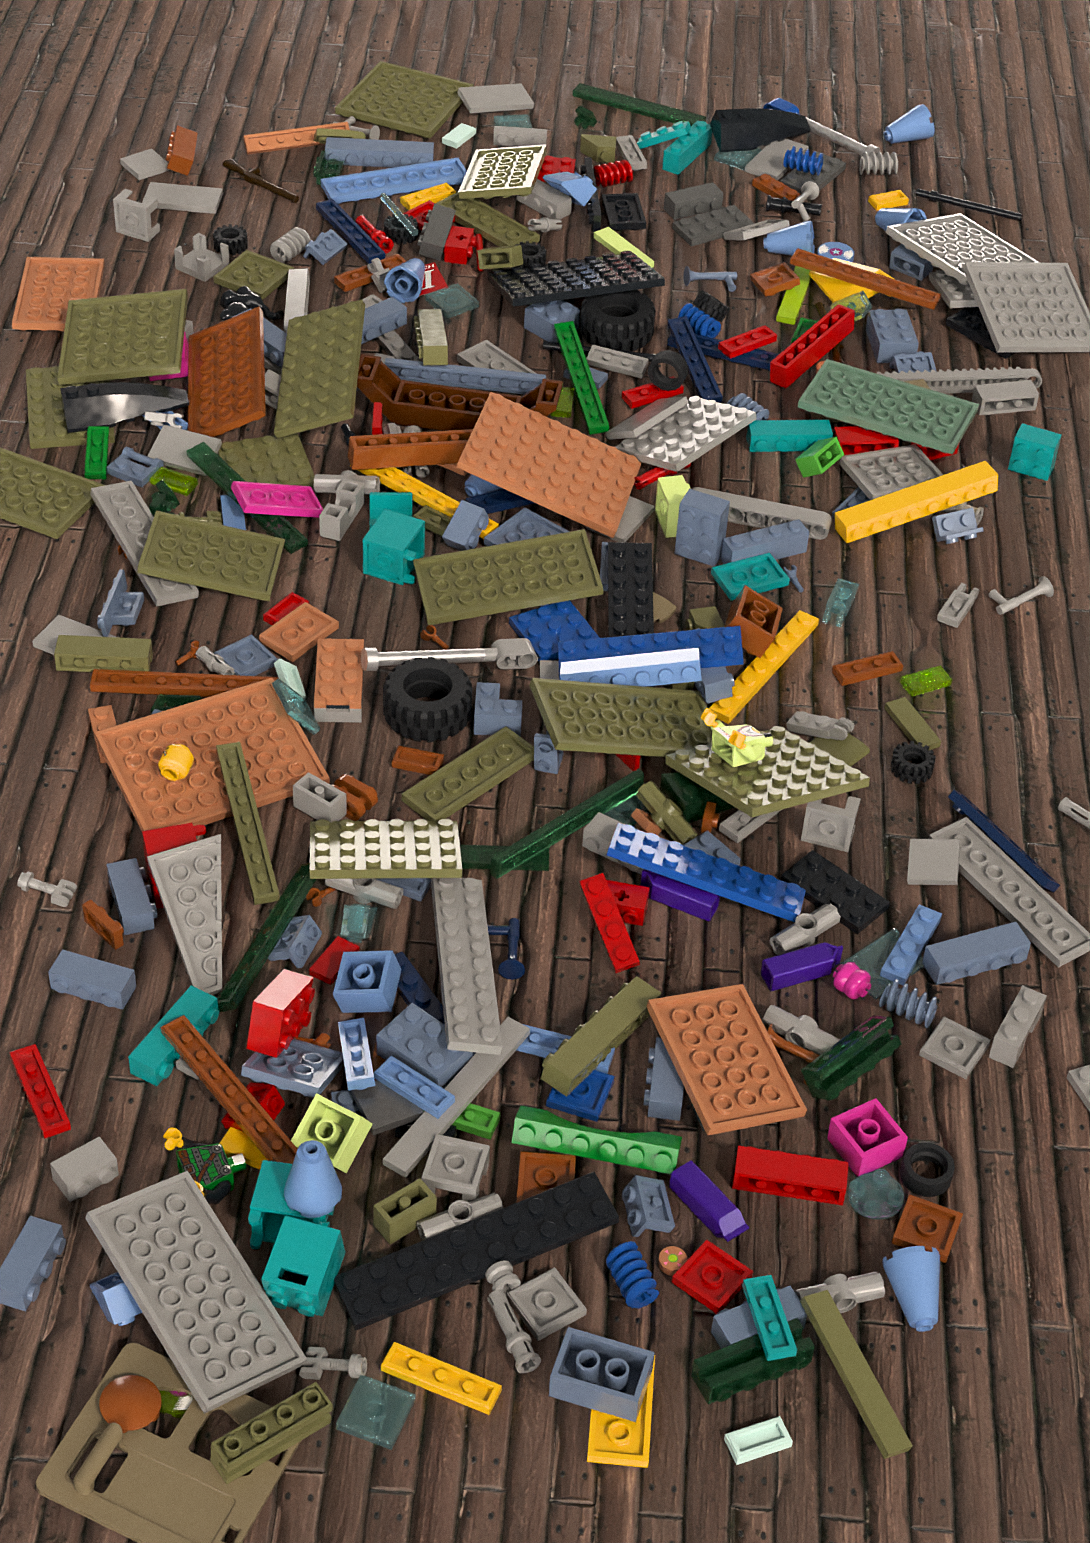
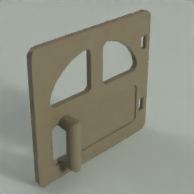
M129 1343L123 1347L37 1477L36 1488L40 1495L137 1543H225L222 1540L229 1528L238 1532L233 1543H243L301 1441L283 1451L285 1454L278 1466L268 1460L254 1468L249 1475L241 1476L226 1484L211 1461L191 1452L189 1448L210 1414L215 1410L224 1411L241 1426L272 1407L244 1394L204 1414L170 1358L138 1343ZM138 1375L152 1381L159 1391L188 1393L192 1396L193 1400L171 1436L164 1439L143 1428L123 1433L119 1424H108L102 1417L99 1408L100 1396L104 1388L119 1377ZM98 1439L97 1443L95 1444V1446L89 1453L88 1457L86 1458V1460L78 1470L77 1474L75 1475L74 1480H72L70 1478V1475L72 1474L77 1464L89 1448L92 1441ZM117 1448L127 1453V1458L106 1491L99 1493L93 1490L94 1480L114 1449Z

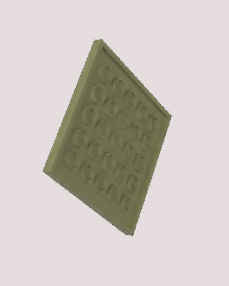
M380 61L335 107V114L342 115L343 117L353 116L362 122L366 121L377 126L389 127L392 130H401L408 134L431 138L463 103L457 93L458 88L474 87V84Z
M187 289L69 300L57 377L59 385L180 373L188 301Z
M774 726L769 730L759 731L760 733L770 732L773 744L770 747H765V756L762 760L732 767L711 750L712 744L697 745L695 748L688 750L680 749L675 753L667 754L665 758V764L750 817L869 786L870 777L861 773L860 770L850 767L844 761L834 758L828 752L820 750L814 744L804 741L800 736L788 732L781 726Z

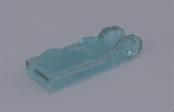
M837 579L826 604L823 623H828L833 612L838 614L836 626H842L844 618L847 616L858 592V583Z

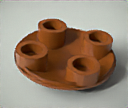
M138 1375L122 1376L113 1380L104 1388L99 1401L100 1412L108 1424H119L123 1433L138 1430L158 1419L161 1408V1394L156 1385L145 1377Z

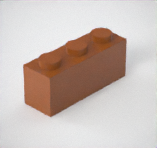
M178 125L175 132L171 131L167 148L168 152L165 158L168 161L167 169L188 176L194 161L197 132Z

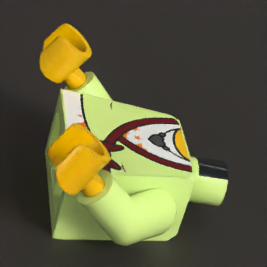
M709 708L704 710L701 719L712 729L711 750L732 767L762 760L765 756V747L772 746L773 738L770 732L760 733L754 727L747 724L725 726L721 721H715L718 716L717 713Z

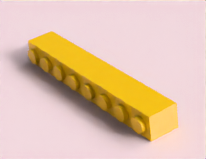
M986 461L855 505L835 512V530L846 543H850L998 491V473Z

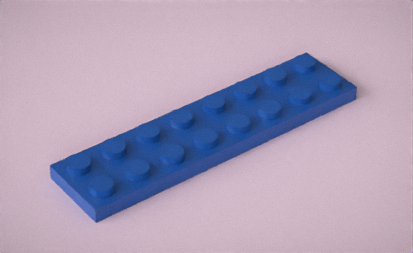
M740 626L558 642L559 679L561 680V662L699 648L701 668L744 665Z
M618 823L606 854L609 857L795 922L796 917L801 913L806 890L797 884L778 880L772 875L761 874L749 867L733 864L724 858H716L702 850L685 847L679 842L660 838L654 833L640 831L628 824Z

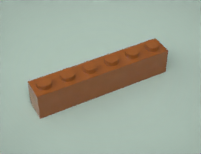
M473 429L350 436L348 459L352 470L458 463Z

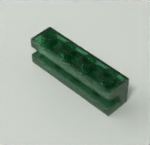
M872 1015L801 1069L813 1098L825 1099L827 1101L837 1098L843 1089L855 1084L861 1075L873 1070L878 1062L890 1057L894 1053L893 1051L902 1043L898 1035L888 1033V1030L894 1026L890 1017Z
M798 1318L788 1321L797 1347L796 1356L767 1361L759 1335L756 1334L695 1359L691 1376L707 1404L709 1405L716 1401H726L735 1393L743 1390L750 1391L757 1387L759 1383L769 1379H779L788 1371L793 1369L800 1370L808 1366L812 1362L815 1345L810 1337L803 1339V1326Z

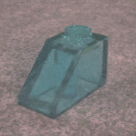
M357 903L344 905L340 935L347 936L346 940L356 943H362V939L369 938L377 906Z

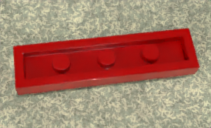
M601 873L579 881L615 973L640 965L639 958L604 874Z
M36 1044L10 1052L11 1061L44 1139L71 1130L70 1121Z

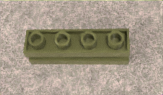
M58 635L54 652L56 671L93 672V669L150 671V662H152L153 658L151 639Z
M314 1382L211 1443L210 1461L224 1482L229 1484L330 1424L332 1417L329 1412L332 1411L333 1404L318 1383Z

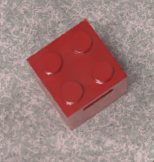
M192 823L142 831L145 865L156 909L164 908L151 873L147 856L196 842V836L206 833L205 825L193 826Z

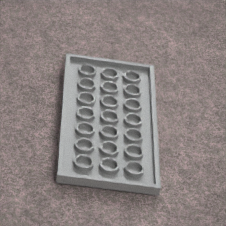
M188 1171L87 1212L85 1219L204 1414L303 1366L304 1362L307 1361L303 1351Z

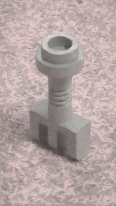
M29 871L27 873L22 872L17 886L21 887V890L25 892L32 888L51 894V903L62 907L68 906L69 900L72 899L73 893L78 888L75 883L61 879L57 886L34 879V873Z
M308 1347L306 1351L307 1361L304 1362V1367H301L299 1376L304 1379L320 1380L323 1370L348 1371L351 1378H359L366 1374L367 1359L362 1357L361 1354H352L350 1359L327 1358L328 1353L325 1348Z

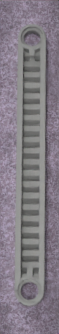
M993 367V370L985 368V370L970 368L969 371L966 369H962V371L947 369L946 372L942 369H939V372L931 370V372L916 370L915 373L911 370L908 373L900 371V373L885 371L884 374L877 372L879 375L903 382L924 379L931 390L943 394L973 393L974 385L1024 381L1033 376L1036 377L1035 381H1033L1036 389L1042 384V377L1038 370L1021 369L1020 367H1016V369L1001 367L1000 370L996 367Z

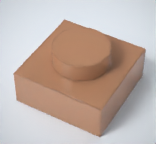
M636 808L631 814L637 822L635 826L640 831L659 835L663 830L653 821L649 813Z

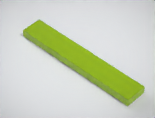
M795 266L794 273L799 277L800 285L786 290L776 317L777 322L795 325L812 279L809 276L811 270Z

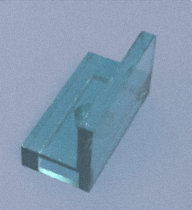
M864 291L838 300L830 306L833 309L840 304L855 310L854 321L864 318L873 307Z

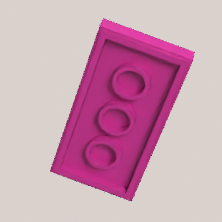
M233 481L231 489L244 513L319 518L323 511V507L311 486Z

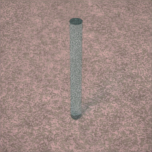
M382 193L380 199L411 235L417 236L418 230L387 194Z

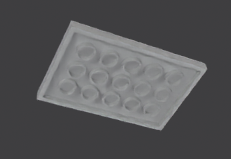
M692 396L688 399L689 403L636 438L625 439L615 447L626 454L635 456L639 462L678 472L757 419L756 412L746 408L734 407L730 404L718 403L715 400H706L699 396Z

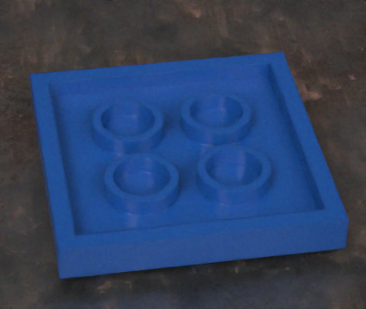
M570 600L549 604L509 617V625L519 638H526L531 641L539 663L540 660L553 661L559 659L558 642L600 638Z

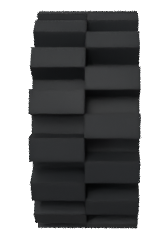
M393 214L392 217L388 216L385 219L384 233L393 243L397 242L398 245L400 243L405 245L408 242L410 244L418 236V222L416 218L413 219V216L408 217V214L404 216L402 214H398V216Z
M228 224V227L222 225V228L217 227V230H214L213 242L217 253L220 252V243L228 245L229 254H232V256H235L236 253L242 254L248 248L247 232L243 227L238 228V225L233 227L232 224Z
M526 241L525 244L520 242L523 256V264L520 266L529 267L531 263L546 264V249L544 246H541L540 243L536 245V242L533 241L532 243Z
M703 290L699 292L693 302L696 307L720 322L723 321L730 310L727 305Z
M910 741L909 745L907 742H903L902 746L898 744L893 751L890 766L891 772H894L896 778L900 776V781L902 782L906 779L909 784H912V781L920 784V780L924 783L933 774L936 757L933 755V750H929L927 745L922 747L921 742H918V745H915L914 741ZM907 761H914V762H917V763H919V764H912V763H909V762H907Z

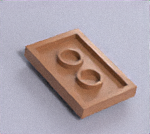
M304 602L259 635V642L294 662L317 645L318 639H325L339 628V621Z

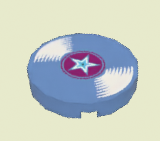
M826 242L818 247L817 255L849 262L854 260V251L847 244Z

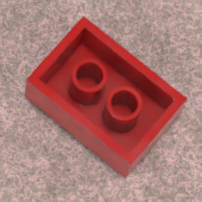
M283 969L253 1001L246 1049L275 1058L284 1049H288L290 1042L299 1036L303 1027L309 1025L311 1019L309 1004L312 1002L315 994V989L312 988L313 977Z

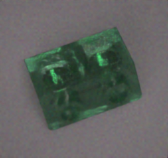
M321 151L313 170L316 184L321 185L320 179L341 176L344 161L336 159L326 160V152Z

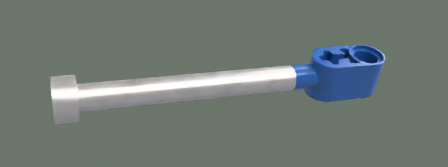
M776 98L763 107L764 109L799 114V109L796 105L781 98ZM806 117L811 132L861 156L863 152H868V155L870 152H875V155L880 152V148L872 144L868 146L861 144Z

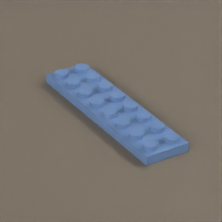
M451 158L323 178L320 181L329 200L333 199L337 204H341L342 202L359 201L367 198L374 199L379 196L410 193L443 183L461 185L467 170L459 158Z

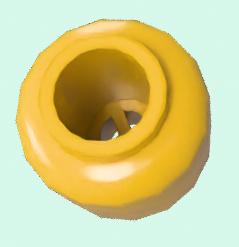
M172 744L164 750L158 762V767L166 779L171 781L181 780L188 775L194 763V756L187 746Z

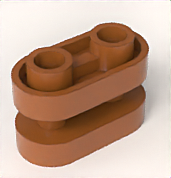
M343 774L332 785L346 793L347 814L345 817L353 821L359 820L366 813V810H370L378 802L376 790L355 779L353 776Z

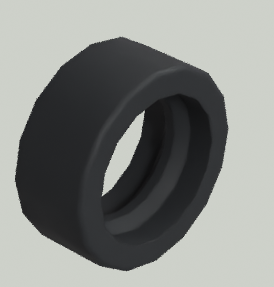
M670 350L661 351L655 355L648 366V375L655 386L662 390L672 391L678 389L688 375V365L678 353ZM666 363L673 366L678 373V378H669L663 375L658 368V364Z
M933 1143L912 1145L905 1151L900 1168L901 1181L914 1194L923 1197L941 1195L950 1187L955 1170L954 1159L947 1150ZM917 1161L932 1162L941 1168L943 1176L936 1179L921 1177L914 1172L911 1165Z

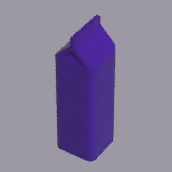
M642 870L640 886L650 887L649 899L708 922L711 921L719 906V895L652 871Z
M823 942L763 959L761 977L771 992L831 975L834 966L840 964L843 946L837 947Z
M692 1160L671 1173L669 1188L717 1238H724L729 1242L749 1229L741 1211Z

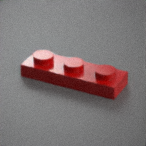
M764 325L719 342L718 349L731 359L776 342L777 334Z
M653 383L622 391L621 398L633 409L653 403L657 399L682 394L684 386L681 385L676 390L666 391L658 388Z

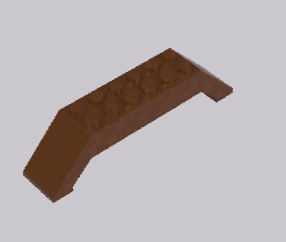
M365 354L360 356L357 387L373 404L374 402H381L382 413L395 424L402 426L415 425L424 429L429 428L441 431L474 429L490 394L488 391L401 380L381 361L380 356ZM543 379L542 384L523 396L493 393L500 394L508 400L519 403L547 417L557 409L563 381Z

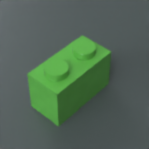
M837 437L818 440L795 460L804 478L822 474L844 456V452Z

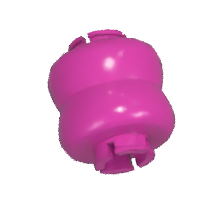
M847 962L844 965L840 964L836 968L838 972L834 971L833 973L834 987L844 992L852 1000L866 996L868 993L866 989H871L870 974L860 969L854 962Z

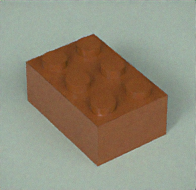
M745 585L731 604L724 627L740 626L742 648L748 654L761 658L775 639L783 608Z

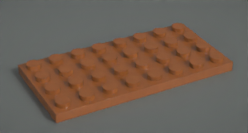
M260 306L189 335L188 431L215 437L266 416L263 311Z

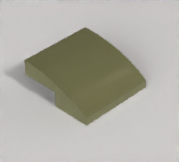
M849 733L843 741L816 737L809 742L820 750L828 752L834 758L844 761L850 767L870 753V749L864 743Z

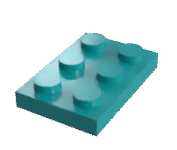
M770 553L711 568V575L730 601L736 599L745 585L757 593H762L788 586L790 578Z

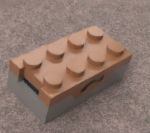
M318 639L314 693L315 722L362 723L364 670L361 665V652L364 648V639Z

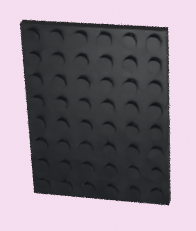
M622 251L618 255L605 253L602 255L603 257L585 256L581 260L568 258L566 262L553 260L548 261V264L544 265L531 263L529 267L519 265L507 270L494 268L492 272H487L488 281L513 307L665 286V278L636 254L632 253V251Z

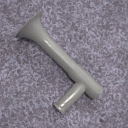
M353 116L344 121L348 122L350 130L361 131L369 139H379L380 129L377 125L373 126L372 129L351 126V124L356 122Z
M811 181L803 184L801 188L802 194L791 203L793 208L798 209L803 222L810 219L803 202L806 199L813 200L819 195V187Z
M1041 576L1039 584L1035 588L1018 597L1006 600L996 589L991 590L988 596L999 604L996 606V611L999 615H1002L1038 595L1044 594L1047 597H1052L1054 589L1050 580L1045 576Z

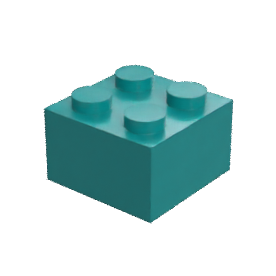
M1022 423L1014 439L1008 470L1048 481L1054 469L1062 434Z

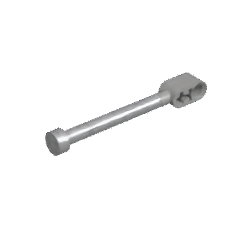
M526 638L499 639L490 648L378 652L376 648H363L361 652V665L364 671H377L378 666L402 665L404 661H414L418 657H422V659L435 657L436 660L442 658L447 660L448 663L495 661L500 669H527L533 667L538 661L531 641Z

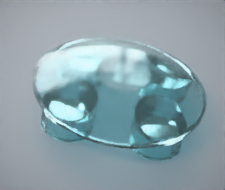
M877 1169L874 1172L860 1175L851 1181L848 1198L853 1209L860 1215L870 1219L881 1220L890 1218L900 1211L904 1203V1191L898 1181L891 1177L888 1171Z

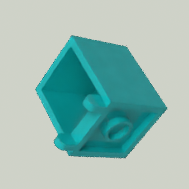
M385 509L363 538V574L404 585V583L414 584L415 576L411 575L414 571L413 560L423 558L425 555V521Z
M268 1160L262 1161L248 1216V1222L252 1227L250 1247L252 1249H259L262 1242L275 1243L285 1215L330 1227V1222L327 1219L328 1215H333L334 1210L321 1217L307 1218L301 1216L300 1212L294 1209L292 1211L288 1207L284 1197V1188L292 1164Z
M285 1215L261 1279L264 1291L274 1307L280 1309L294 1308L302 1315L313 1317L314 1314L324 1315L334 1287L335 1276L339 1273L346 1253L341 1231ZM285 1270L308 1276L306 1285L282 1280Z

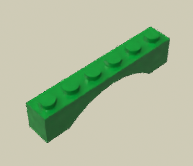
M521 1105L515 1117L511 1143L671 1174L677 1168L682 1137L656 1131L625 1133L600 1130L570 1122L547 1110Z

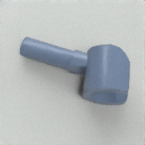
M791 565V570L784 567V572L790 578V581L799 592H803L804 589L797 579V567Z

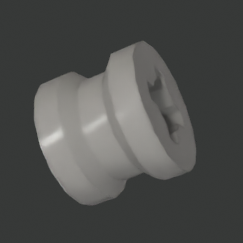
M499 1261L487 1269L485 1274L487 1281L493 1284L492 1291L501 1289L506 1294L521 1284L519 1277L513 1274V1266L509 1261Z

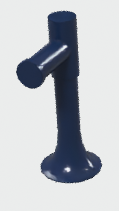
M511 918L508 926L487 925L489 935H508L507 960L499 965V974L510 980L522 977L525 973V967L517 960L520 921L517 918Z

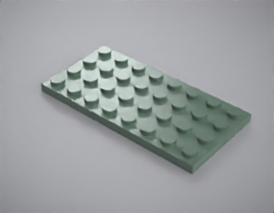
M826 359L799 399L798 408L953 455L975 417L979 404Z

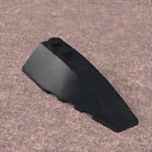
M764 108L716 110L710 122V127L720 152L754 150L758 146H767L771 142H780L787 137L793 138L809 133L811 130L806 117L803 115Z
M119 382L91 383L82 386L60 388L68 433L87 431L88 426H106L111 428L116 426V422L125 420L129 423L135 421L134 417L145 415V412H156L159 410L168 412L189 406L186 390L162 385Z

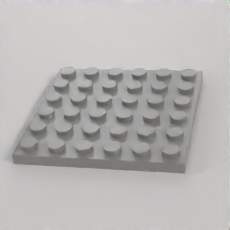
M961 213L887 226L886 234L891 236L894 241L902 243L908 250H913L920 258L927 259L933 266L944 270L945 274L958 279V282L963 285L969 284L962 268L965 262L1040 263Z
M964 263L962 268L997 352H1090V312L1068 263Z

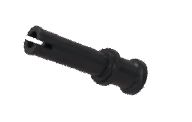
M771 195L767 196L765 211H780L782 214L786 212L799 213L797 208L792 207V200H788L786 197L775 198L771 197ZM803 202L808 214L820 216L822 204Z

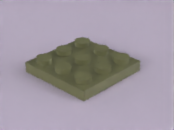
M246 250L214 276V283L237 291L242 286H247L263 300L288 279L289 269H294V267Z

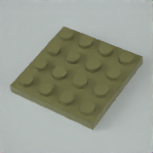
M298 433L277 438L276 435H267L253 439L248 438L240 441L224 442L217 453L232 495H234L231 489L233 481L311 486L314 489L315 475Z

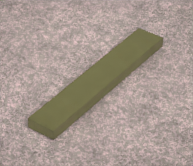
M824 1290L804 1296L800 1303L883 1458L887 1459L909 1451L913 1446L829 1291Z

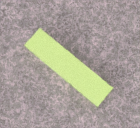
M610 227L594 232V239L615 255L621 254L622 251H632L650 267H654V261Z

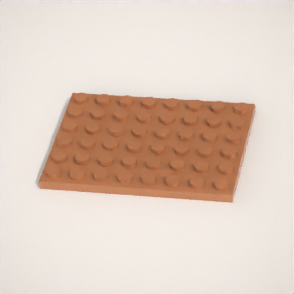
M490 392L456 467L614 538L635 482L634 477L637 476L642 462H639L635 456L626 454L616 447L602 443L596 438H591L576 429L561 424L559 421L552 420L539 412L532 411L519 403L508 400L500 394Z
M273 678L94 732L95 740L141 831L192 823L193 826L206 825L232 816L216 752V745L241 743L257 808L292 797L293 785L308 772L330 784L327 772ZM182 744L189 748L194 756V763L184 779L168 780L161 774L158 762L167 746Z

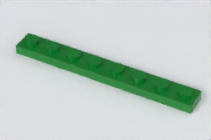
M574 322L554 324V331L589 435L609 431V423Z

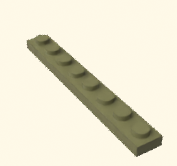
M241 743L216 745V752L254 905L279 901V891Z

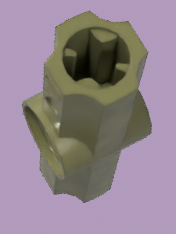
M649 781L638 789L636 796L651 812L650 816L661 829L667 831L674 841L684 845L696 838L698 834L683 818L680 808L671 799L667 798L654 782Z

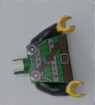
M173 1127L169 1128L163 1135L167 1139L165 1142L167 1150L177 1148L176 1158L179 1173L189 1172L209 1204H219L234 1189L233 1173L247 1168L242 1153L227 1157L223 1146L219 1143L206 1144L194 1142L182 1137L181 1132Z

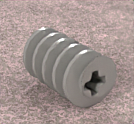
M863 152L859 164L860 175H862L864 170H866L867 175L870 174L871 170H873L874 175L877 174L878 170H880L881 175L884 174L885 170H887L888 175L894 170L896 175L898 171L896 153L892 152L889 154V152H885L882 154V152H878L875 155V152H870L868 155V152Z
M294 227L271 244L270 252L272 257L281 263L290 261L301 251L305 250V246L311 241L310 236L304 229Z

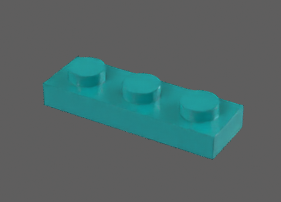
M679 121L668 128L663 126L653 133H650V131L640 135L641 137L637 145L642 149L686 135L691 129L689 121L684 123Z
M772 1275L743 1279L742 1287L767 1361L796 1356L797 1347Z

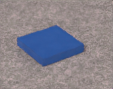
M594 1070L567 1097L552 1087L546 1101V1107L598 1122L614 1084L615 1076Z

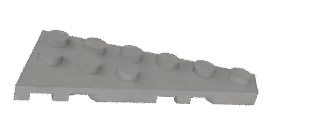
M221 834L147 856L151 873L191 985L210 995L222 992Z

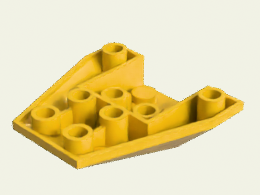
M833 258V260L892 278L880 269ZM814 271L809 272V276L835 306L840 304L855 310V317L865 312L867 299L879 293Z

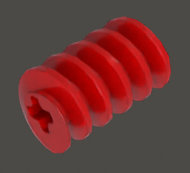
M624 159L613 163L596 165L593 168L597 187L601 184L605 188L607 184L612 186L613 183L618 185L620 182L625 183L626 180L628 182L633 180L632 167Z

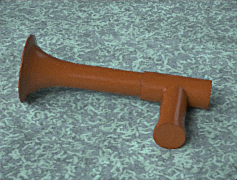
M771 1023L767 1032L774 1046L812 1064L807 1077L804 1079L805 1085L814 1087L822 1069L829 1073L831 1072L834 1061L780 1037L774 1032Z

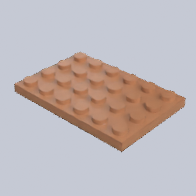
M27 257L12 319V329L22 331L59 330L64 332L69 300L99 297L105 266L104 259Z
M743 984L648 1000L646 1005L648 1012L707 1136L805 1116L807 1109Z

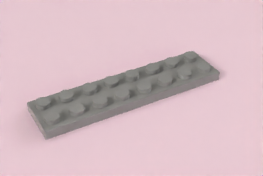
M132 481L91 488V497L137 573L138 564L154 519L152 513ZM137 573L156 607L198 598L199 591L195 585Z
M967 817L929 835L928 839H960L959 872L1010 922H1017L1027 938L1058 968L1090 951V933Z

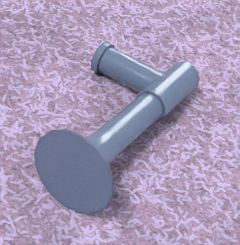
M688 266L684 269L683 278L686 286L694 280H725L730 292L736 290L733 280L737 279V272H694Z

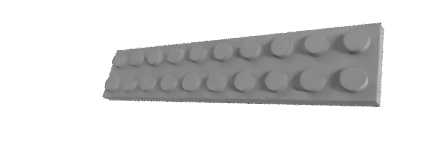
M432 878L431 890L447 1049L501 1055L503 1045L482 880L474 878Z

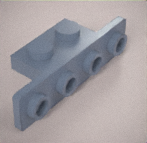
M119 570L116 578L113 579V586L108 591L107 601L103 603L102 613L97 618V625L102 630L103 637H108L112 625H135L145 600L143 592H126L127 581L124 570Z

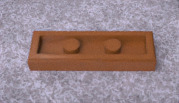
M893 651L832 667V673L841 686L903 670V664Z

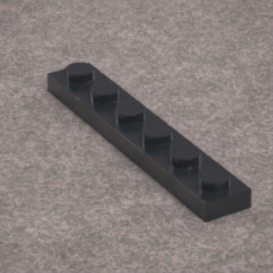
M584 157V165L580 166V174L582 177L584 175L589 177L593 181L592 185L596 187L591 157ZM597 190L586 204L587 215H589L588 222L589 225H592L593 232L601 229V211Z

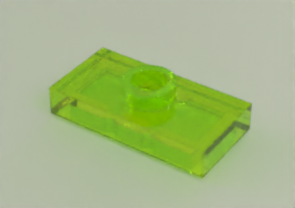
M941 665L901 677V684L912 697L950 686L952 683L951 677Z

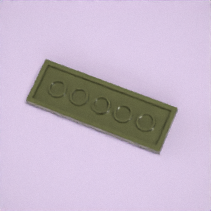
M457 192L435 203L456 210L455 221L466 228H474L476 234H481L483 238L499 247L520 245V242L525 244L526 241H529V243L540 241V234L530 231L526 226L476 198L473 200L459 199Z
M505 726L403 792L402 801L427 821L436 822L446 819L534 761V746Z

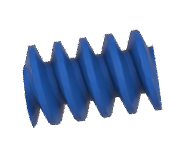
M793 146L791 150L788 149L786 151L783 163L784 168L790 166L792 170L796 168L797 171L803 170L804 173L810 171L811 175L817 173V176H819L823 165V153L816 157V151L809 155V149H807L805 154H803V148L796 152V146Z
M691 303L686 304L679 313L678 318L687 316L694 334L716 338L721 330L719 321L705 314L699 308L694 307Z
M632 1241L625 1242L614 1248L606 1258V1265L611 1270V1275L615 1279L618 1288H620V1293L625 1298L627 1306L642 1308L652 1303L660 1293L655 1289L657 1283L655 1279L651 1278V1271L646 1269L647 1263L645 1260H642L641 1252L637 1251V1244Z

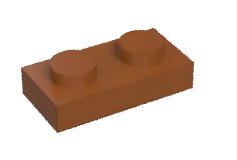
M91 899L82 904L84 921L115 950L123 946L122 934L124 930L122 925L117 920L114 921L110 918L106 910L102 906L96 905Z

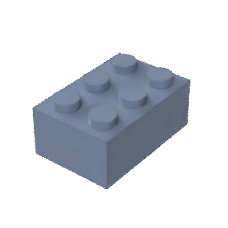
M907 309L869 310L866 332L877 363H890L897 354L904 353L908 355L917 352L919 342Z
M689 489L679 505L674 554L715 567L721 557L722 540L726 538L730 501Z
M414 1003L407 1006L376 1035L377 1055L384 1060H387L390 1056L395 1057L443 1089L446 1088L473 1057V1052L448 1050L445 1025Z
M568 1327L550 1375L549 1396L636 1422L652 1374L655 1352Z

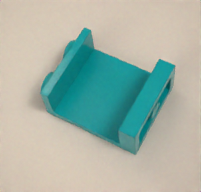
M370 492L369 530L385 509L413 517L412 492Z

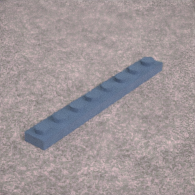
M385 359V365L401 380L452 387L526 394L542 384L543 379H546V375L449 364L423 365L421 361Z

